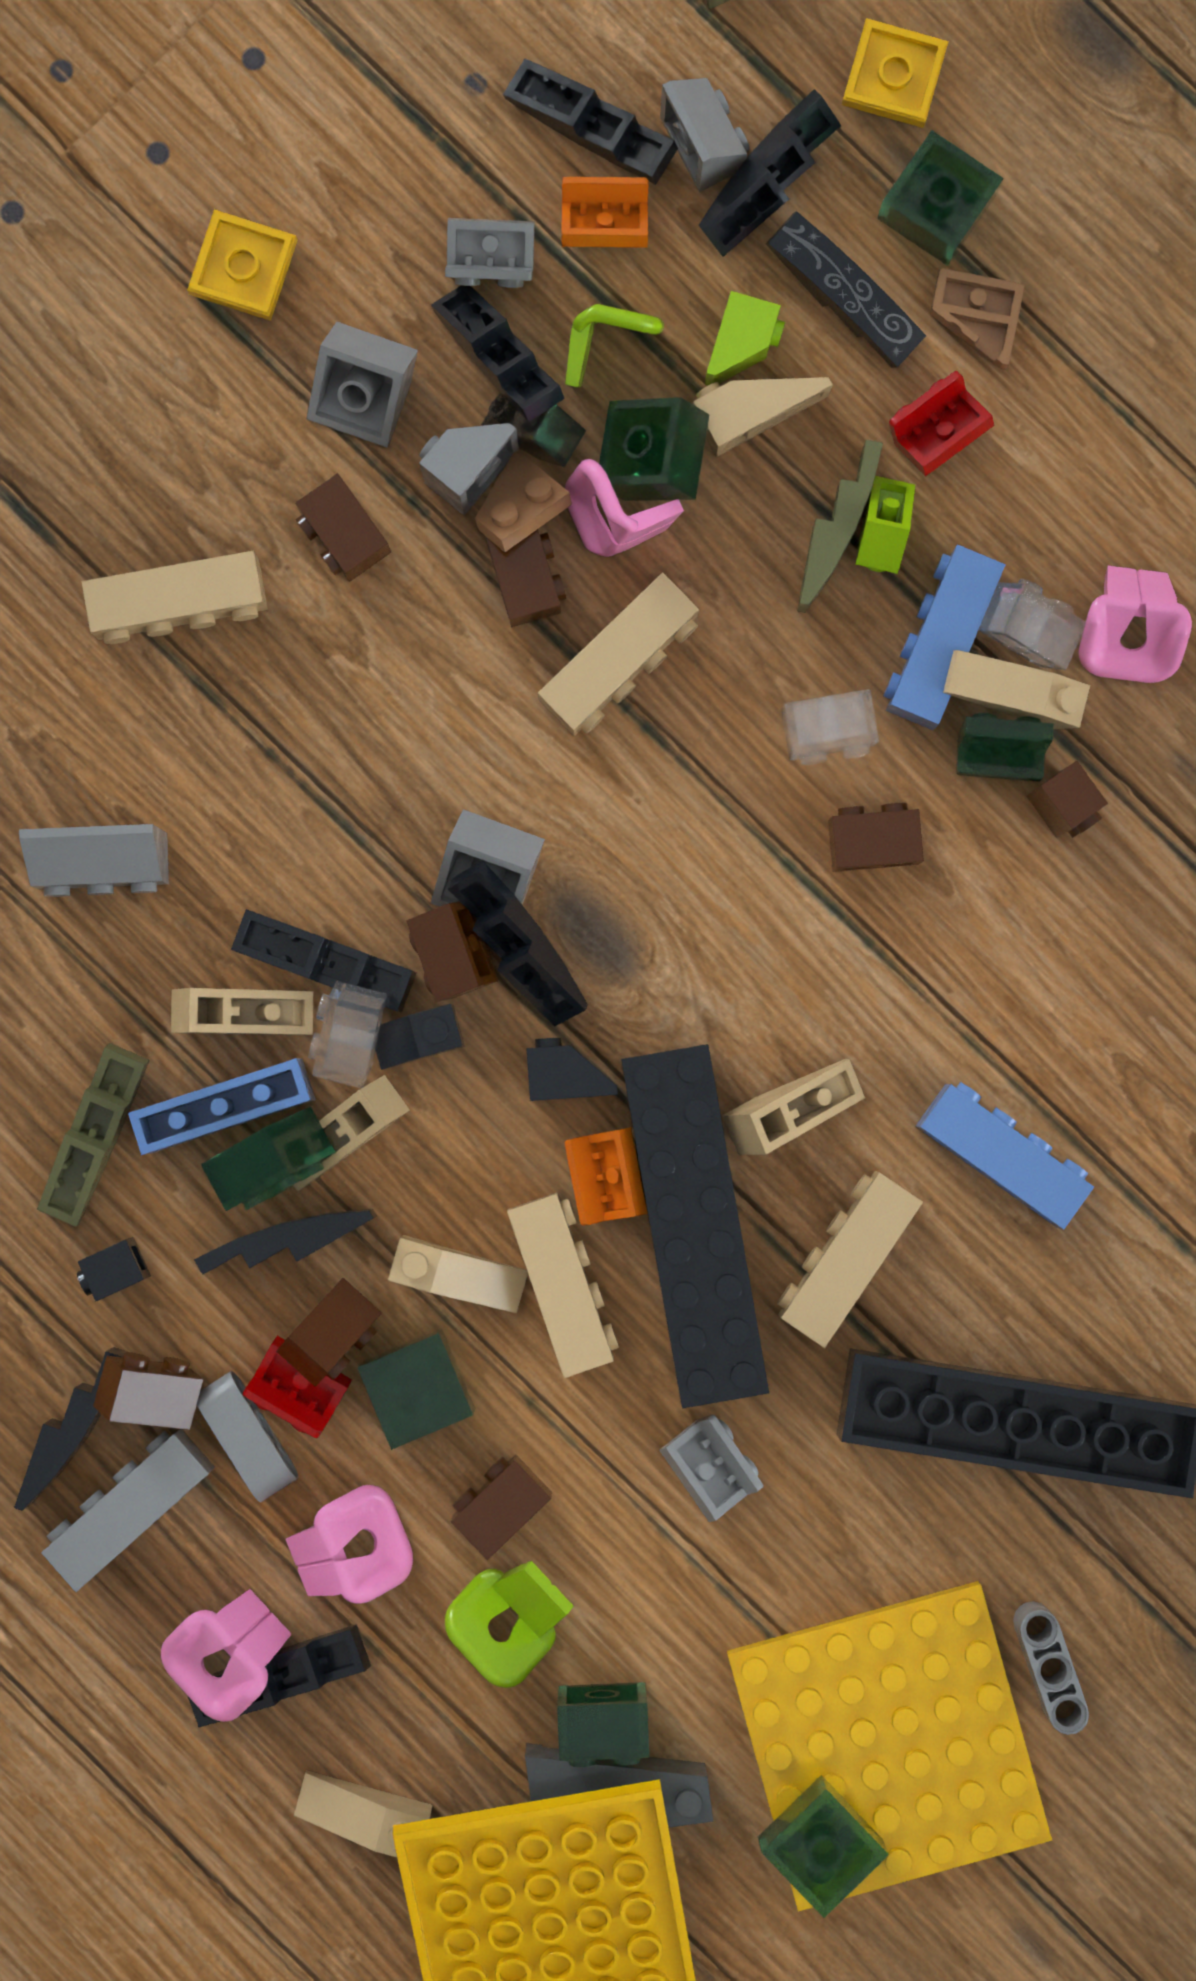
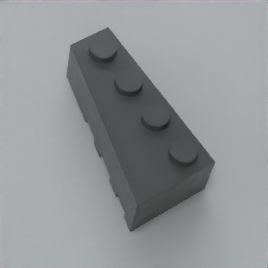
M526 1743L525 1760L531 1801L660 1779L669 1828L714 1822L705 1763L656 1757L645 1759L628 1757L622 1753L608 1752V1754L583 1752L581 1749L563 1747V1749L542 1747L541 1744Z

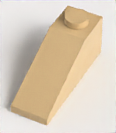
M829 377L734 380L722 386L715 382L696 394L697 399L693 401L692 414L715 456L718 457L827 398L833 384Z
M953 650L943 693L1049 729L1080 728L1090 685L1053 672L960 650Z
M212 988L172 989L171 1033L313 1035V991Z
M843 1059L754 1097L722 1115L738 1155H766L865 1099L850 1059Z
M383 1075L350 1096L276 1153L273 1158L296 1190L300 1191L410 1111V1109L387 1077Z
M403 1235L400 1237L388 1281L437 1295L517 1313L528 1272L521 1268Z
M306 1770L294 1816L375 1852L397 1857L393 1840V1825L430 1819L433 1805Z

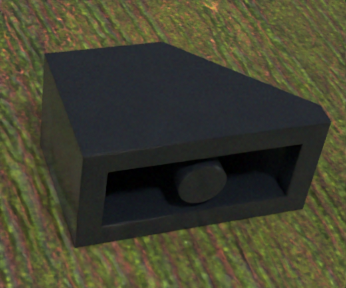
M452 1004L411 1014L370 1028L381 1070L465 1047L455 1008Z
M561 1038L535 1039L536 1048H526L530 1101L618 1095L617 1085L572 1046H562Z

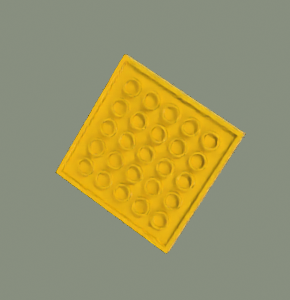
M979 1581L727 1651L798 1912L1052 1841L986 1600Z
M660 1779L393 1825V1840L423 1981H696Z

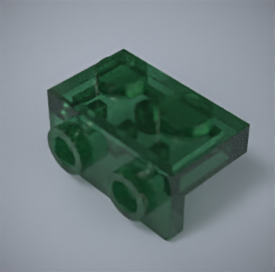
M977 713L972 715V717L966 716L958 733L956 773L960 776L1040 782L1044 777L1045 753L1053 741L1054 723H1042L1039 718L1031 716L1019 717L1015 720L998 719L996 715L990 713Z

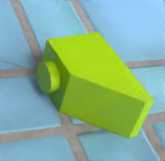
M730 292L707 369L705 385L708 386L715 382L720 384L766 359L770 345L779 346L785 325L784 321L778 320L781 305L738 292Z
M875 476L867 501L855 565L864 566L875 572L887 571L898 574L910 532L916 484Z

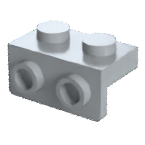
M448 218L445 277L455 278V284L464 286L480 285L481 279H498V286L523 287L524 281H531L533 277L535 221Z
M715 1415L696 1420L659 1449L708 1522L718 1520L745 1496L756 1493L763 1488V1484L758 1478L757 1467L747 1456L742 1455L733 1442V1433L728 1425L722 1420L717 1419Z

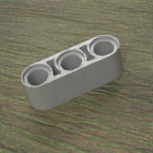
M230 1371L200 1390L197 1407L252 1495L259 1502H263L299 1479L294 1464L259 1408L253 1401L243 1396V1391L246 1387L233 1371Z
M1035 1601L1026 1602L1016 1610L1013 1623L1042 1710L1053 1727L1060 1733L1067 1735L1076 1734L1087 1725L1089 1711L1060 1625L1055 1616L1042 1603ZM1035 1616L1046 1617V1626L1041 1633L1036 1635L1027 1634L1026 1627L1031 1618ZM1051 1658L1060 1659V1669L1055 1675L1048 1677L1041 1675V1667L1046 1660ZM1067 1700L1075 1702L1074 1711L1067 1718L1056 1717V1708L1061 1702Z

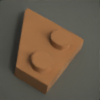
M940 267L930 315L997 367L1006 370L1010 363L1025 284Z
M517 450L512 454L475 517L478 530L502 551L506 552L571 506L570 492Z

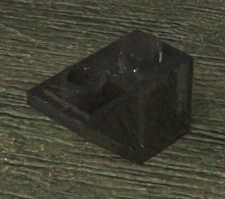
M501 393L492 401L489 412L481 424L485 426L510 423L517 429L519 449L539 460L561 467L566 466L586 432L579 423L557 404L528 422Z

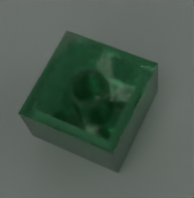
M931 130L884 198L877 219L948 266L996 197L1004 178Z
M682 397L609 401L599 464L608 475L616 496L624 501L696 500L710 415Z
M310 1106L262 1128L202 1163L201 1166L225 1211L240 1204H243L247 1211L267 1199H271L288 1190L299 1181H303L325 1168L321 1161L336 1152Z
M442 1328L363 1361L357 1367L391 1450L468 1418L475 1412V1406Z
M646 1682L558 1686L559 1761H569V1765L573 1767H588L595 1765L596 1760L614 1759V1763L617 1765H634L640 1763V1758H650Z
M822 1775L758 1836L761 1853L823 1918L889 1855L885 1843L878 1833Z

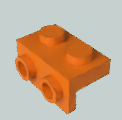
M563 177L562 247L648 248V179L645 177Z
M631 1127L586 1135L565 1141L579 1220L582 1226L648 1214Z

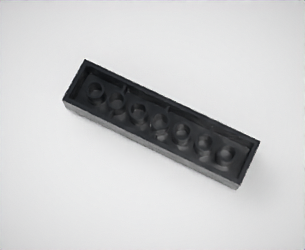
M709 1045L621 1059L682 1409L769 1394Z
M850 1348L836 1433L841 1442L1193 1499L1196 1482L1195 1404Z

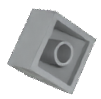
M708 78L669 81L662 85L660 119L670 138L675 141L678 147L677 151L698 191L701 192L733 176L746 160V152L750 150L749 144L740 127L733 128L727 117L730 110L726 98L720 89L713 90Z
M336 322L320 345L306 419L388 447L411 385L418 350Z
M510 423L447 429L440 438L436 435L433 436L419 454L422 458L419 465L424 483L465 516L505 468L512 454L519 450L517 429Z
M463 809L448 840L431 904L441 907L445 904L459 901L448 890L452 878L482 860L510 889L519 902L523 904L545 839Z

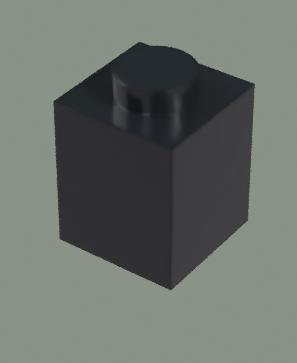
M134 1237L125 1239L78 1261L81 1269L77 1272L78 1281L87 1296L92 1294L95 1302L151 1277Z

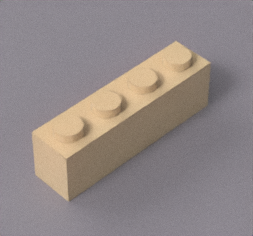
M254 550L81 581L90 633L98 640L104 639L105 644L127 642L130 640V634L147 632V636L151 637L163 636L172 633V627L189 624L191 629L207 628L216 624L215 619L232 616L233 621H247L257 618L258 611L268 610L260 562Z
M662 572L537 693L538 700L573 736L581 729L586 734L589 733L605 717L601 710L612 699L618 704L636 687L632 680L643 669L649 674L667 657L663 650L671 642L676 640L681 644L695 631L698 625L694 620L698 617L699 609Z
M874 1171L871 1177L866 1174L861 1177L850 1195L856 1200L847 1213L840 1210L826 1230L831 1237L822 1250L816 1246L802 1265V1269L807 1271L798 1286L790 1283L777 1305L782 1307L778 1314L782 1320L824 1348L832 1339L923 1203V1201L877 1171Z
M558 1192L508 1209L507 1213L563 1377L567 1378L613 1362L612 1350L618 1349L619 1345L612 1324H602L598 1309L605 1307L597 1281L588 1283L583 1267L589 1266L591 1263L583 1240L574 1242L569 1226L577 1222L569 1199L560 1201Z

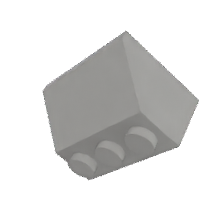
M154 824L19 829V839L30 886L39 890L44 889L45 897L70 896V888H87L88 895L114 894V887L131 886V893L157 892V885L169 884L167 832Z

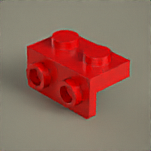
M954 371L945 379L935 382L926 393L914 402L900 408L895 416L889 420V426L895 446L926 477L992 428L994 421L993 416L966 390L963 376L958 371Z
M277 1335L255 1375L243 1391V1396L253 1401L260 1409L270 1411L290 1423L297 1431L307 1433L313 1438H319L345 1395L352 1379L340 1373L332 1381L326 1375L315 1387L276 1352L285 1341Z

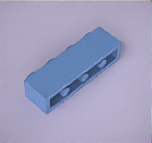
M958 544L950 556L942 554L933 578L940 580L933 596L926 593L916 616L923 620L917 635L909 633L901 651L900 657L907 660L902 673L899 675L893 672L883 697L890 699L886 709L887 712L931 730H934L939 725L951 695L943 693L953 650L970 651L1006 564Z
M295 1058L129 1112L128 1115L141 1155H146L316 1099L303 1059Z
M961 1082L957 1087H954L952 1084H945L915 1127L1053 1226L1064 1230L1094 1188L1093 1185L1084 1180L1088 1172L1069 1159H1066L1063 1164L1049 1155L1053 1148L1033 1133L1028 1138L1013 1129L1017 1122L1000 1109L995 1108L991 1113L978 1104L982 1097Z

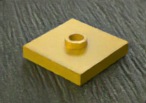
M866 18L841 105L924 128L949 41Z
M214 209L187 289L189 295L271 321L298 241L296 235Z

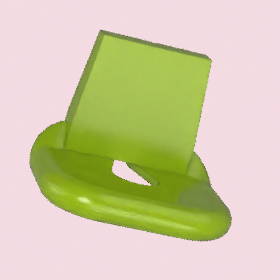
M595 304L578 314L573 321L565 385L582 387L596 323L658 335L664 329V322L655 316L606 305Z
M532 1561L509 1569L505 1573L494 1568L487 1569L476 1575L449 1605L445 1614V1629L452 1644L488 1682L497 1687L509 1688L523 1682L551 1649L556 1637L554 1626L574 1606L555 1585H552L545 1574ZM511 1607L518 1614V1619L508 1640L498 1642L489 1634V1622L492 1618Z

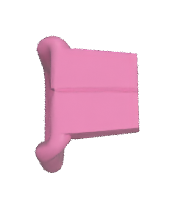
M585 459L580 462L565 485V489L570 492L572 505L568 507V510L585 548L594 554L604 557L626 551L666 531L684 511L679 499L627 516L620 505L605 470L598 462L592 459ZM596 495L608 519L611 531L598 509Z
M1107 566L1104 595L1097 597L1090 606L1078 651L1080 662L1089 673L1104 678L1155 683L1163 681L1177 672L1181 666L1190 637L1192 619L1187 608L1177 603V597L1168 573L1148 570L1137 571L1131 568ZM1133 617L1146 618L1145 643L1136 649L1125 648L1121 644L1120 639Z
M375 1485L360 1486L331 1501L317 1512L314 1526L286 1538L287 1545L295 1565L298 1566L297 1570L308 1596H335L341 1594L348 1602L355 1604L366 1603L403 1583L412 1569V1548L393 1500L386 1491ZM362 1529L369 1531L375 1542L372 1553L367 1556L347 1559L343 1548Z
M249 1589L223 1607L217 1614L211 1610H199L188 1616L163 1642L161 1660L168 1675L205 1715L217 1721L228 1722L239 1717L262 1694L268 1681V1671L265 1666L291 1636V1633L273 1613H270V1610L254 1592ZM224 1649L231 1658L222 1677L212 1676L204 1666V1657Z

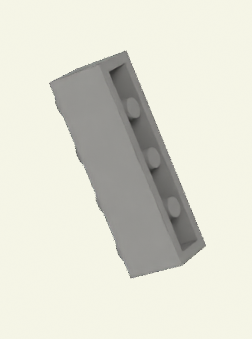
M179 1429L172 1436L166 1431L162 1432L145 1448L151 1455L139 1466L131 1460L112 1477L117 1485L106 1495L100 1489L96 1491L79 1507L85 1513L74 1524H71L66 1518L46 1536L51 1544L41 1552L42 1555L75 1592L81 1589L215 1468L182 1429Z

